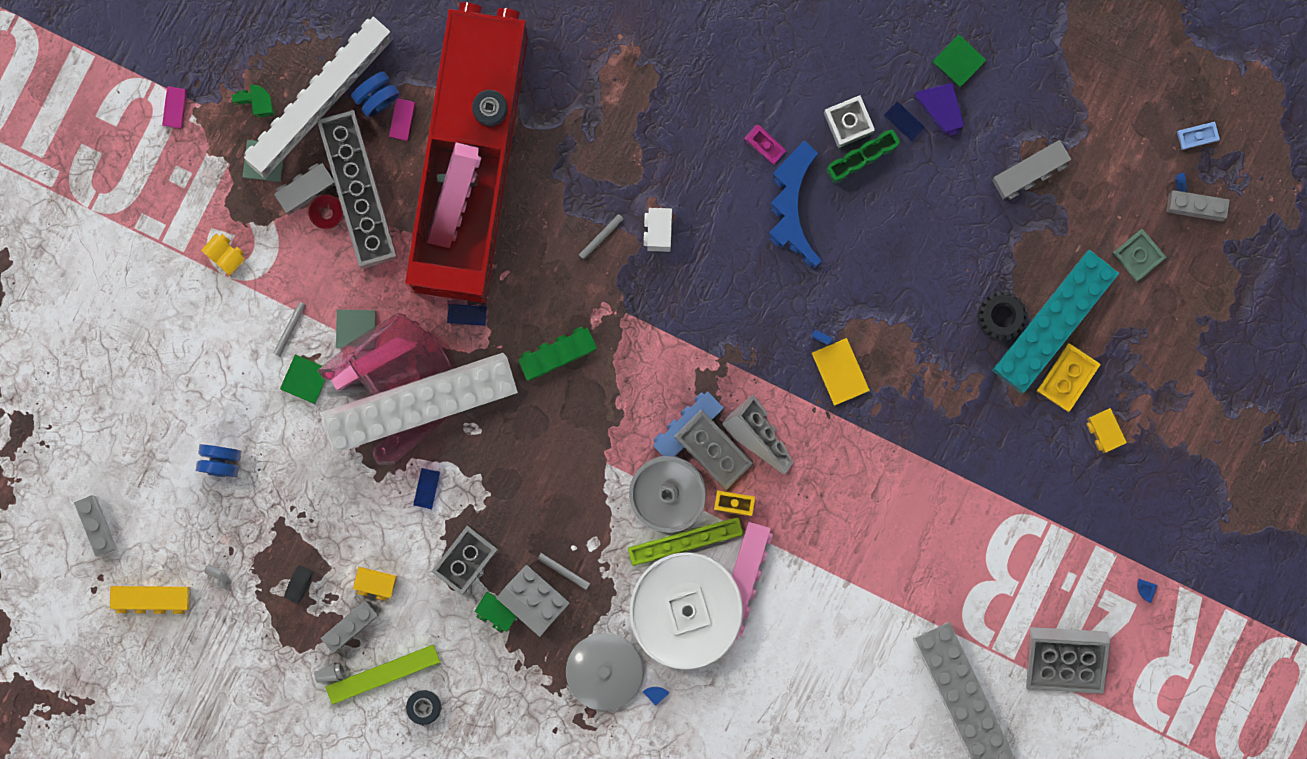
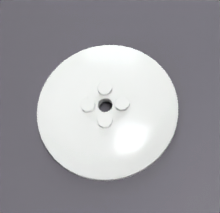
M677 553L656 561L642 574L632 593L630 622L638 643L654 660L672 668L696 669L718 660L733 645L742 624V598L734 578L720 563L704 555ZM687 606H691L693 609V613L689 617L684 614V609Z

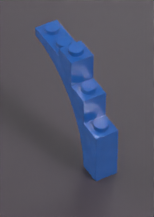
M804 140L772 175L774 177L773 182L780 188L783 186L785 189L770 205L772 207L771 211L777 217L782 216L783 219L769 232L771 237L769 240L776 247L780 245L782 248L789 243L788 247L795 254H801L804 257L802 260L810 268L812 266L816 268L822 260L811 249L804 237L798 215L800 185L808 167L818 155Z

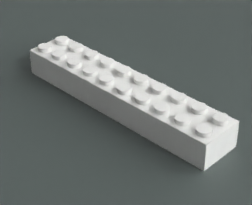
M372 17L370 20L367 19L361 25L362 29L359 33H354L349 38L348 45L345 48L341 47L336 52V58L324 65L322 68L324 71L319 76L315 75L309 83L311 85L306 90L303 89L296 97L298 99L284 109L285 113L282 117H277L271 123V129L268 132L264 131L258 138L259 142L246 150L244 159L247 164L264 179L270 175L314 127L317 120H320L393 40L391 32L375 17Z
M500 353L321 412L320 416L330 447L335 454L518 392L508 359L504 353Z

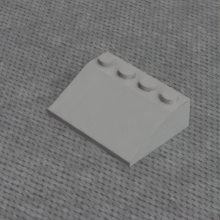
M1030 627L1026 689L1104 694L1110 647L1108 632Z

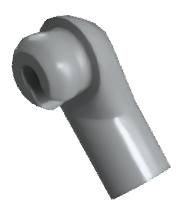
M212 565L206 566L204 572L219 579L218 587L226 589L228 583L230 584L229 577L221 569Z

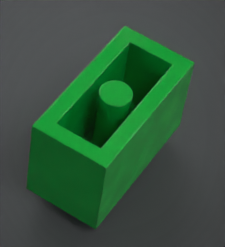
M489 592L485 593L474 611L478 613L476 616L478 619L485 623L489 620L494 624L492 627L500 633L503 631L508 632L517 618L497 597Z

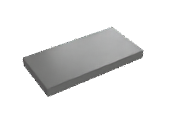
M699 410L674 435L676 440L725 490L753 465L749 458L703 410Z

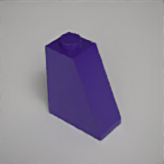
M952 83L915 92V100L943 134L949 133V136L961 133L960 130L964 128Z

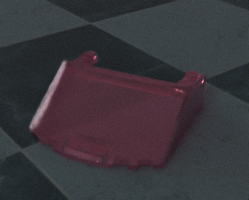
M397 313L342 347L337 355L317 371L323 379L332 380L351 365L369 395L372 396L451 370L452 367L443 349L428 331H424L418 322L410 320L406 315ZM449 416L389 435L373 449L375 461L378 465L395 464Z

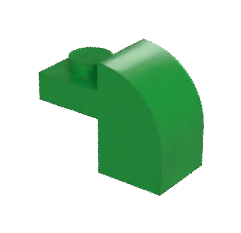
M250 85L251 92L240 90L236 94H232L234 105L252 103L255 118L275 116L272 98L261 86Z

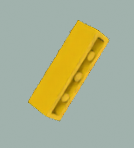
M110 586V609H115V613H127V610H135V613L146 614V610H154V614H166V610H173V614H185V610H190L191 587Z

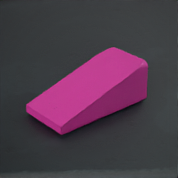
M167 86L162 126L181 129L188 94L186 89Z
M396 99L389 137L408 141L416 107L415 102Z
M760 125L754 126L744 138L745 141L773 165L786 152Z

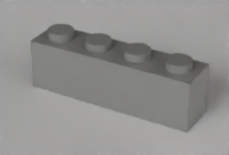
M1058 140L995 176L992 182L1003 200L1007 197L1011 200L1019 195V190L1023 188L1028 190L1036 185L1035 181L1039 179L1044 181L1051 177V172L1056 169L1060 172L1067 168V163L1070 162L1071 158L1061 141Z

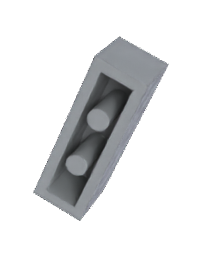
M318 163L314 164L308 169L309 172L303 175L301 173L292 179L293 182L289 185L283 184L276 189L277 192L274 195L288 216L336 186L323 163L320 165Z
M1172 190L1168 196L1166 212L1224 221L1227 219L1229 199Z
M91 495L74 502L95 556L100 557L117 550L97 497Z
M365 600L320 639L332 653H336L376 619L379 614Z

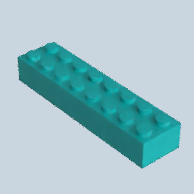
M1088 250L991 371L1020 394H1023L1119 273L1091 250Z

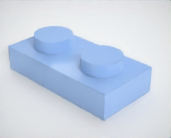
M1215 122L1177 131L1182 150L1220 140Z

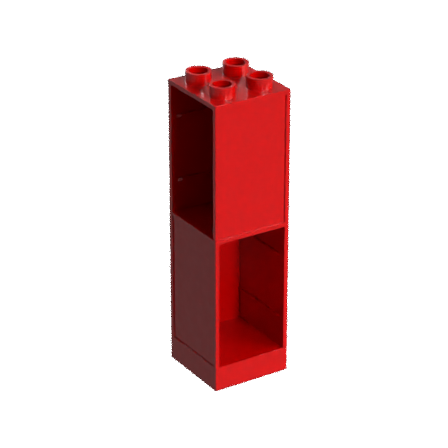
M461 2L459 3L458 10H448L405 285L412 293L486 304L529 35L526 21L519 19V11L498 8L496 16L481 13L482 6ZM484 90L499 92L507 102V116L497 126L487 127L481 125L473 114L472 103L474 98ZM460 143L479 148L478 156H481L479 167L474 169L478 178V186L471 187L469 198H465L467 205L465 212L460 214L462 216L460 227L456 226L455 229L458 230L456 241H452L450 248L427 243L428 232L442 189L438 184L437 174L447 173L455 144Z

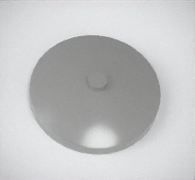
M674 456L656 457L644 463L633 476L629 488L630 504L638 519L649 528L668 533L681 531L691 526L704 509L706 503L705 482L699 471L686 460Z
M610 633L594 634L580 641L570 653L566 665V679L574 697L583 705L600 711L614 710L627 704L638 692L643 678L642 661L635 647L626 639Z

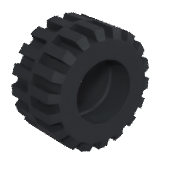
M1004 291L991 294L983 301L977 313V322L981 326L980 330L986 333L985 336L991 337L995 341H1005L1014 338L1024 329L1028 315L1025 311L1026 306L1022 304L1020 297L1017 298L1015 294H1009ZM996 306H1006L1011 310L1013 321L1009 326L999 327L993 322L991 312Z

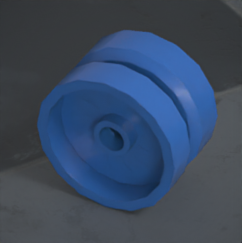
M384 71L367 79L351 95L357 105L363 104L361 110L367 118H372L381 113L400 96V92L395 85H389L390 79Z
M199 444L198 454L210 459L209 461L198 460L195 471L217 477H238L239 467L227 463L228 461H240L242 451Z

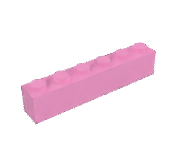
M460 143L455 144L429 228L427 243L450 248L451 242L456 241L458 230L455 229L456 226L460 227L462 216L460 214L465 212L467 205L465 198L470 196L471 186L469 185L470 182L474 183L476 177L474 169L479 167L481 156H478L479 148Z
M751 522L747 524L732 574L742 598V622L744 618H748L751 607H747L749 599H754L756 589L753 586L755 581L759 582L762 570H759L761 562H765L767 552L764 549L766 544L770 545L773 533H770L771 528ZM742 624L736 640L738 636L742 637L745 626Z

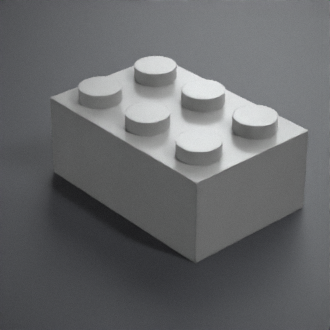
M466 526L431 572L463 596L498 552V549L469 526Z
M527 565L508 583L497 597L504 606L539 637L569 605L565 598Z

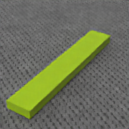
M739 517L628 547L632 566H636L672 554L740 537L744 534Z
M433 644L328 685L325 688L333 705L438 664L440 659Z

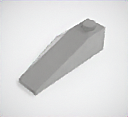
M751 395L729 414L722 425L734 439L779 472L785 474L794 462L783 442L777 439L774 433L777 430L774 425L771 426L769 424L765 408L754 395Z

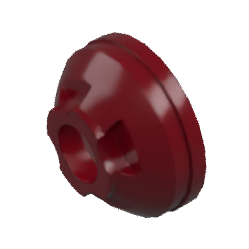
M320 195L310 203L308 215L310 221L316 227L325 230L332 229L341 222L343 209L340 201L334 196ZM325 208H329L333 212L332 217L329 219H324L321 215Z

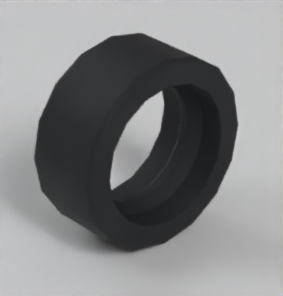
M298 565L289 581L284 598L299 604L311 582L313 571Z

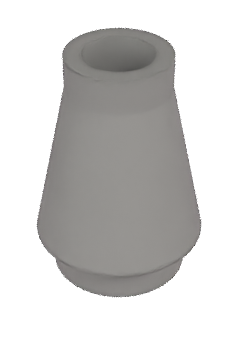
M336 662L314 672L317 683L340 681L345 676L342 664H337Z

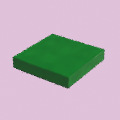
M958 35L932 63L960 88L986 62V59L962 36Z
M295 354L280 390L316 404L331 369Z

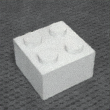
M860 95L824 111V116L838 148L874 134L875 129Z
M649 208V213H645L644 227H648V232H644V246H647V251L670 252L672 209Z

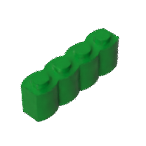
M894 130L885 131L877 139L866 142L861 149L850 151L844 159L833 161L828 166L826 173L832 183L841 182L849 174L860 171L865 164L874 163L881 155L893 152L898 147L900 140Z
M583 326L573 330V334L568 337L566 335L557 337L555 339L556 342L551 345L547 342L538 346V351L531 353V351H527L521 354L518 362L527 381L536 379L596 351L597 347L588 328L583 329Z

